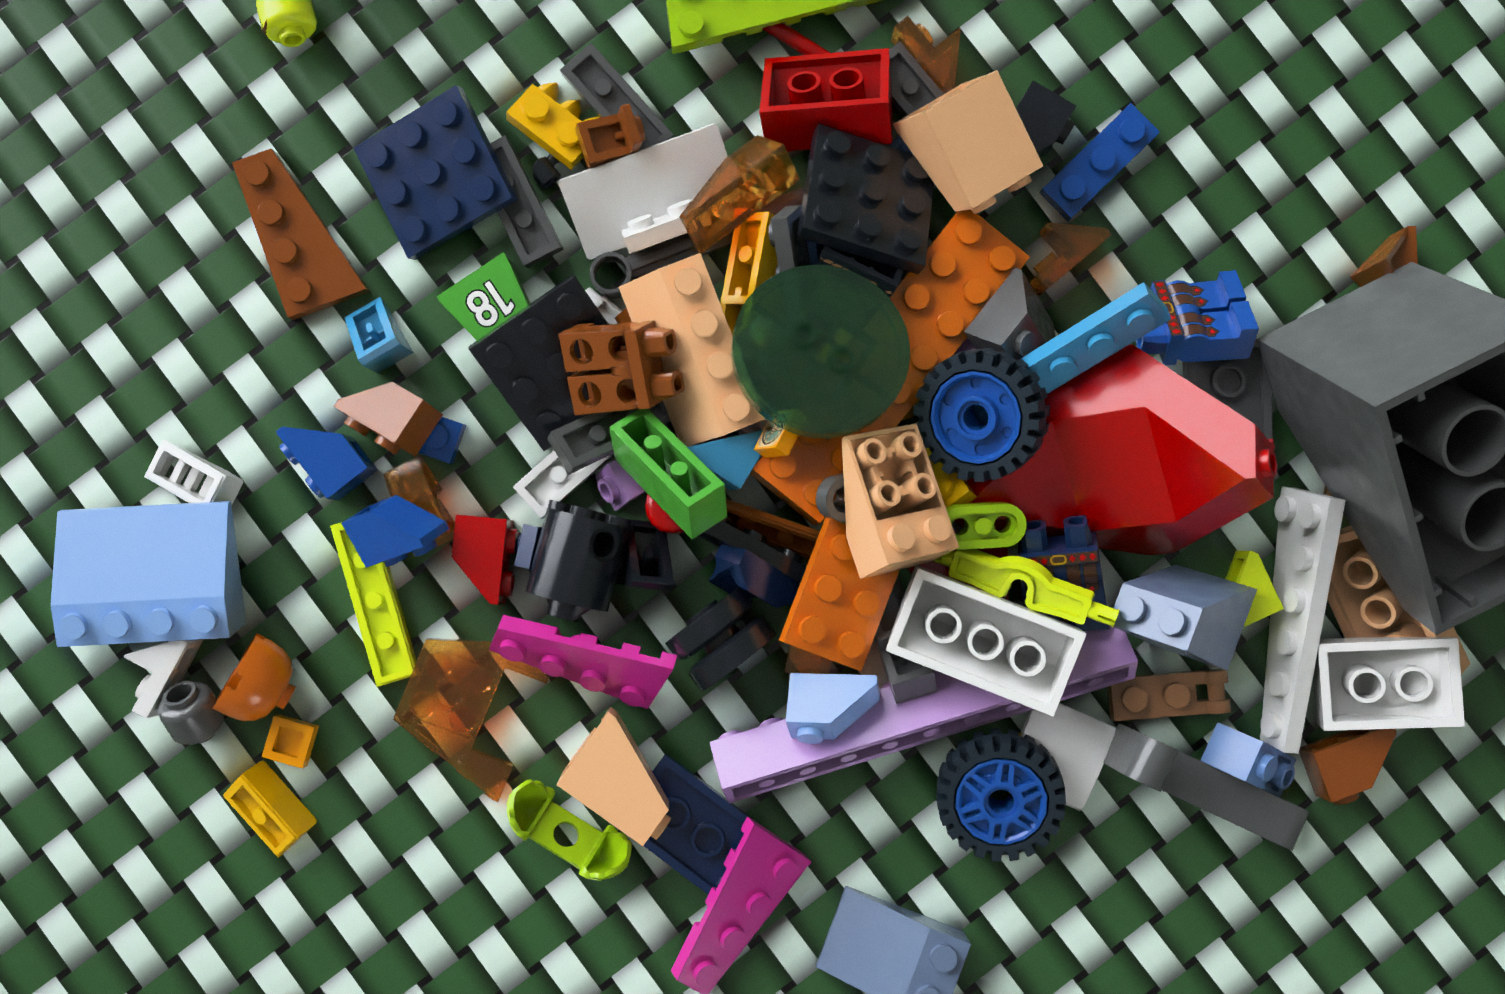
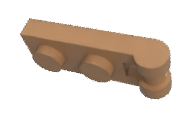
M1207 669L1135 675L1134 679L1108 686L1110 720L1126 721L1230 713L1231 703L1230 699L1225 697L1224 683H1228V671L1223 669ZM1207 684L1208 699L1197 700L1196 685Z

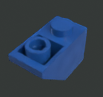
M281 427L275 431L283 441L279 446L281 451L294 465L300 463L309 475L305 478L307 485L319 498L325 496L327 499L339 501L378 471L377 467L353 437L339 433Z
M398 495L371 504L341 523L366 568L384 562L386 567H390L407 558L409 552H412L414 557L423 555L434 549L438 545L435 539L450 529L446 521Z

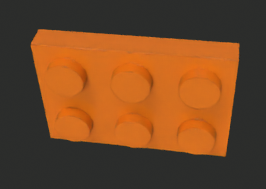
M825 517L779 640L862 671L900 570L860 579L846 538V524Z

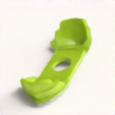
M526 780L509 794L506 804L509 825L522 840L526 841L527 838L533 840L580 870L579 875L587 879L597 881L610 879L619 875L627 868L631 856L632 843L628 840L625 833L618 832L613 825H608L603 832L589 825L552 802L555 790L545 786L541 781ZM560 824L573 826L577 831V842L569 847L559 845L554 839V829Z

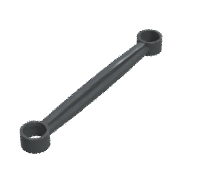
M805 187L709 222L710 225L658 243L626 258L615 252L603 253L596 257L591 264L589 272L591 282L596 291L602 296L605 295L611 299L622 297L618 287L616 289H605L596 281L597 272L605 263L616 262L625 268L626 278L622 284L624 285L659 268L698 253L705 256L731 246L737 213L771 212L776 215L785 206H802Z

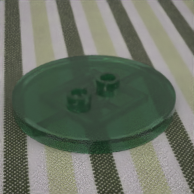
M805 265L794 267L772 276L756 288L748 297L735 323L731 342V358L734 374L743 394L750 404L768 421L784 430L801 436L833 438L860 431L878 420L890 408L906 380L910 362V344L906 326L899 311L879 287L863 276L840 267Z

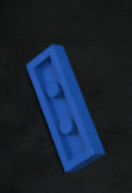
M1130 103L1039 193L1068 222L1138 155L1160 131Z

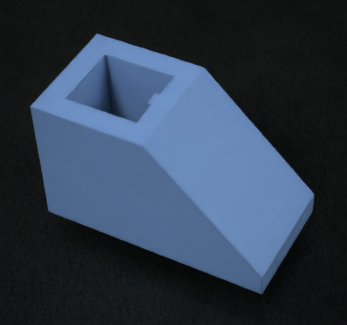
M1217 722L1200 761L1280 798L1283 790L1287 789L1293 781L1295 775L1294 764L1297 759L1261 740Z

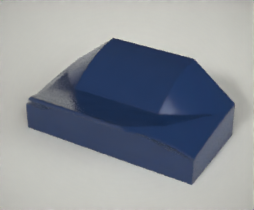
M720 544L715 555L716 567L709 578L710 583L729 594L736 588L741 587L749 598L758 597L775 608L793 603L800 585L798 582L747 549Z

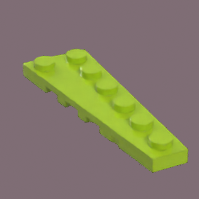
M666 0L672 54L723 42L725 37L745 32L746 36L762 32L764 27L784 22L786 25L801 22L803 17L819 13L829 15L844 11L852 6L860 7L883 0Z

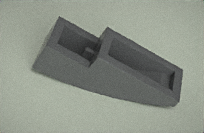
M897 576L874 637L896 704L937 692L933 669L886 651L893 625L905 594L899 576Z

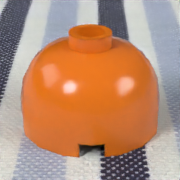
M256 633L212 708L228 717L241 721H256L264 718L275 706L284 709L296 686L289 683L293 666L288 654L275 642Z

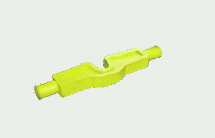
M957 549L934 560V562L950 567V577L969 583L999 598L1005 597L1008 594L1014 580H1023L1028 586L1025 604L1030 610L1058 616L1078 624H1084L1088 617L1113 628L1119 613V609L1093 601L1095 595L1093 591L1055 578L1044 566L1025 557L1005 556L999 558L977 549Z

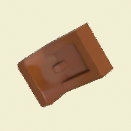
M630 104L621 105L617 114L579 122L575 128L588 169L638 152L642 141L645 140L642 121L638 115H633Z

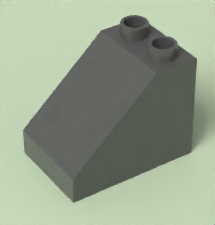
M1410 262L1396 269L1394 273H1388L1258 338L1257 342L1279 413L1332 497L1346 500L1344 516L1404 611L1438 635L1505 602V299Z

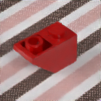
M456 514L451 557L489 604H505L506 596H512L515 582L514 571H509L510 554H515V543L519 536V530L513 529L514 520Z

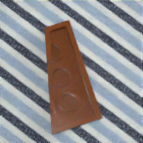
M270 148L232 162L289 319L295 320L370 292L273 149Z

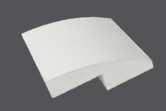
M1059 703L1054 717L1035 709L1030 710L1020 737L1024 738L1027 734L1035 739L1038 746L1042 744L1048 749L1050 756L1054 757L1063 778L1066 795L1065 805L1081 811L1100 774L1116 727Z

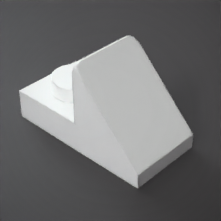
M203 639L169 641L124 655V658L152 672L140 682L136 689L135 696L138 700L132 709L133 712L146 719L158 716V705L165 691L172 685L182 681Z

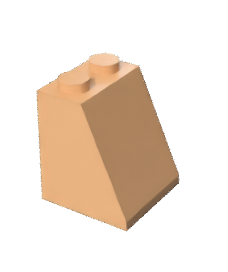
M998 70L960 84L893 124L899 136L955 212L971 209L973 214H976L991 207L997 202L996 194L1005 189L1010 193L1024 187L1032 181L1030 174L1043 167Z

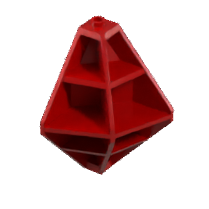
M1129 344L1047 394L1048 397L1044 401L1045 405H1050V415L1046 418V423H1049L1048 432L1042 438L1044 442L1040 449L1035 452L1028 462L1016 471L993 481L989 479L985 482H974L973 478L967 480L977 496L970 503H1010L1023 512L1026 521L1039 519L1046 521L1048 537L1065 535L1063 519L1069 516L1085 515L1087 516L1091 531L1096 532L1098 548L1143 555L1175 553L1274 498V477L1277 475V460L1274 453V440L1267 438L1256 424L1133 344ZM999 516L995 520L994 527L996 530H1002L1006 526V517ZM962 518L954 520L955 523L964 528V520Z

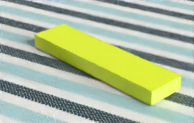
M342 524L331 525V531L376 686H383L421 674L390 567H386L384 562L366 568Z

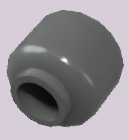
M182 681L172 685L165 691L158 705L157 713L172 739L182 745L207 742L215 735L224 721V714L212 709L217 698L210 687L202 682Z

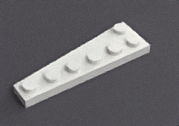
M1284 486L1281 487L1280 498L1276 501L1274 514L1278 520L1273 577V586L1284 609L1270 615L1260 740L1283 753L1299 754L1346 500Z

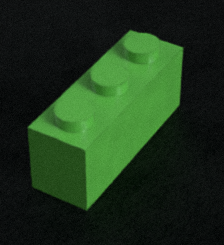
M638 409L609 427L617 463L692 540L727 517L725 484L649 409Z

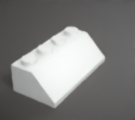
M916 565L901 601L886 651L1054 717L1087 634L1079 627L1030 610L1025 606L1001 597L999 598L971 585Z

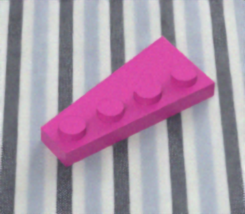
M507 615L502 616L489 650L499 653L509 661L523 662L539 668L549 676L563 677L581 684L583 688L589 691H600L619 698L629 706H640L645 709L649 708L673 671L677 655L662 652L661 658L640 654L641 646L623 643L622 649L600 645L598 643V636L585 633L574 635L570 638L561 636L558 627Z
M748 816L741 827V831L744 834L737 849L731 848L724 862V866L727 869L718 887H712L705 900L708 907L701 921L693 924L671 969L677 981L700 994H709L811 863L803 852Z

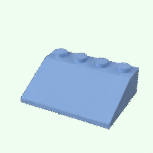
M231 501L58 511L51 592V612L57 647L230 638L246 624Z

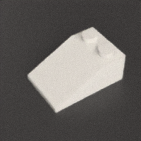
M1350 637L1320 639L1313 683L1316 723L1324 731L1465 727L1459 640L1457 637Z

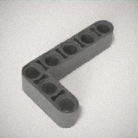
M1120 723L1116 727L1113 740L1103 762L1127 777L1150 788L1169 793L1292 851L1310 813L1299 806Z

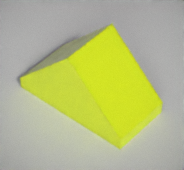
M1235 551L1226 580L1257 590L1244 627L1284 608L1259 554L1253 551Z

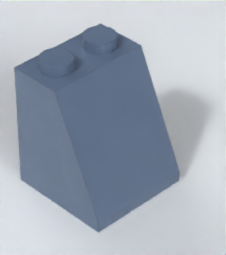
M1173 565L1122 584L1114 605V609H1119L1114 627L1148 644L1228 671L1257 590L1183 566Z

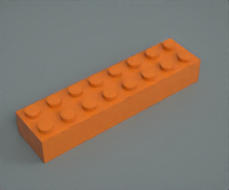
M971 209L957 211L927 248L926 266L919 275L911 272L906 274L898 284L893 295L871 318L800 407L798 412L806 417V422L790 454L767 458L761 456L750 472V475L811 524H820L825 517L817 508L816 493L824 479L843 473L842 438L849 435L897 427L918 400L916 394L918 389L925 384L923 380L927 374L933 371L934 367L953 356L967 338L964 333L967 327L1014 268L1021 269L1030 256L977 213L973 214ZM836 492L834 494L833 502L836 500Z

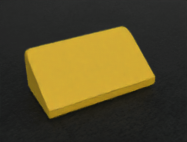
M264 761L258 762L242 773L223 794L224 798L278 858L317 823L316 818Z

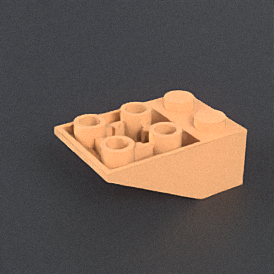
M917 423L849 435L842 438L846 538L860 579L929 563L959 548Z

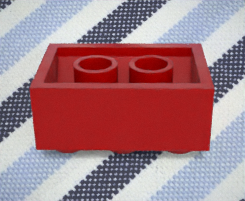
M883 48L765 58L759 114L766 152H792L810 149L812 134L818 123L880 144L892 143L893 111L890 49Z

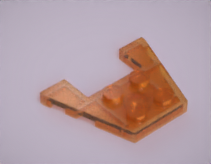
M427 638L393 720L432 752L439 754L455 767L456 771L464 778L476 784L490 799L498 802L512 770L513 763L472 747L503 671L507 668L546 684L550 676L543 673L539 668L520 661H509L499 653L489 650L492 641Z

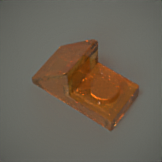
M906 16L895 25L891 42L896 45L901 41L944 94L954 88L961 29H957L934 48L932 45L933 39L928 30L920 23L915 25L910 17Z
M1046 223L1039 233L1059 257L1051 252L1033 268L1038 275L1030 284L1037 295L1040 296L1106 241L1112 235L1108 229Z

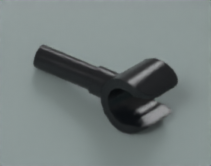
M551 154L548 157L538 159L533 166V177L543 190L552 187L561 177V174L554 167L559 160Z

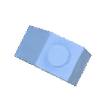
M790 673L786 724L791 738H797L798 741L807 744H818L823 739H836L880 701L877 675Z

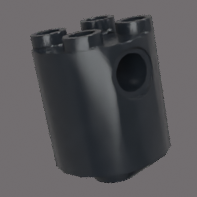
M549 500L526 592L547 599L549 604L547 615L569 621L579 622L580 617L591 609L608 612L631 520Z

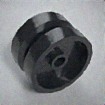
M741 587L736 588L719 602L716 599L686 621L684 623L686 627L665 643L670 651L677 655V660H687L702 648L706 652L702 658L691 666L688 674L701 692L741 665L777 634L764 617H755L741 628L737 627L735 623L749 613L753 602Z

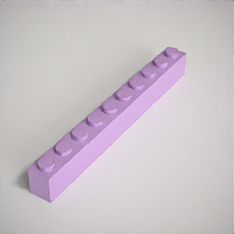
M1109 626L1110 629L1084 631L1087 635L1060 701L1135 678L1138 659L1125 632ZM934 670L937 692L896 704L888 682L880 688V701L834 740L823 739L818 744L802 743L797 738H791L786 719L777 717L765 720L759 727L744 732L741 730L728 731L722 734L718 740L709 743L722 791L728 803H733L1034 709Z

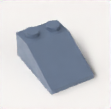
M845 886L816 967L867 994H953L971 943L963 930Z

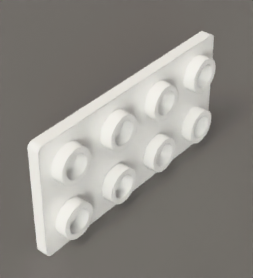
M716 124L704 126L559 180V187L586 257L589 260L603 253L613 252L627 247L629 254L702 228L710 225L707 217L743 203L719 128Z

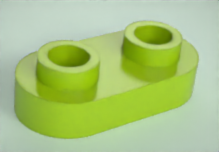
M1007 502L954 504L946 508L951 524L958 518L964 520V528L960 532L955 533L959 545L958 550L1010 547L1018 543L1026 531L1027 524L1023 512L1018 507ZM999 516H1005L1007 520L1006 526L1002 530H996L994 527L995 520Z

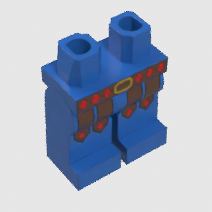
M1236 270L1219 272L1218 278L1215 281L1188 283L1176 280L1167 284L1165 280L1152 281L1150 289L1167 306L1171 320L1136 340L1137 348L1147 354H1160L1162 363L1165 366L1176 365L1177 359L1182 362L1250 358L1259 327L1249 302L1245 301L1246 294Z

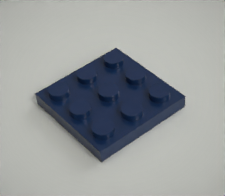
M457 85L353 148L408 259H418L518 200L463 88Z

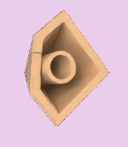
M610 707L601 719V723L592 730L565 767L556 785L641 846H644L650 836L657 840L670 822L671 817L666 815L669 811V800L618 711Z

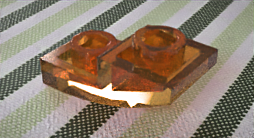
M421 455L383 474L391 497L398 495L446 521L450 529L435 539L438 544L436 547L453 540L455 521L438 497L443 489Z

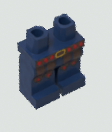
M1069 516L1063 519L1065 535L1051 537L1047 536L1046 521L1040 519L1026 521L1025 534L1018 542V556L1038 562L1049 570L1055 578L1093 591L1095 593L1093 601L1107 606L1096 532L1091 531L1087 516ZM1020 580L1023 606L1027 607L1025 599L1028 586L1025 581ZM1043 613L1064 622V618ZM1088 617L1084 624L1069 621V624L1079 627L1083 631L1110 629L1109 625Z

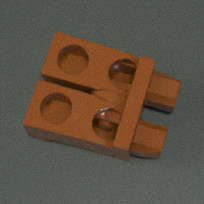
M655 320L614 325L578 324L558 334L566 372H576L567 377L575 415L637 408L650 409L665 399L677 396L685 389L683 376L679 369L664 370L661 356H670L676 352L675 331L670 328L656 327ZM577 340L581 353L580 359L577 358L574 352V344ZM584 383L587 384L589 400H586L582 393Z

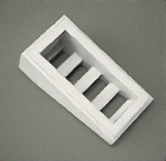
M162 440L144 476L188 503L231 501L232 505L243 484V479L167 440ZM177 457L179 460L170 478L165 475L174 458ZM192 466L184 484L181 485L180 483L184 478L188 468ZM206 474L207 477L199 493L195 492L203 476Z

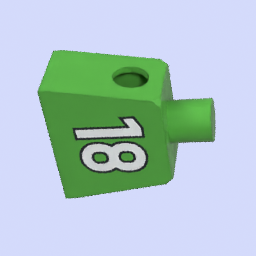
M504 252L436 296L439 302L476 340H479L531 304L514 265Z

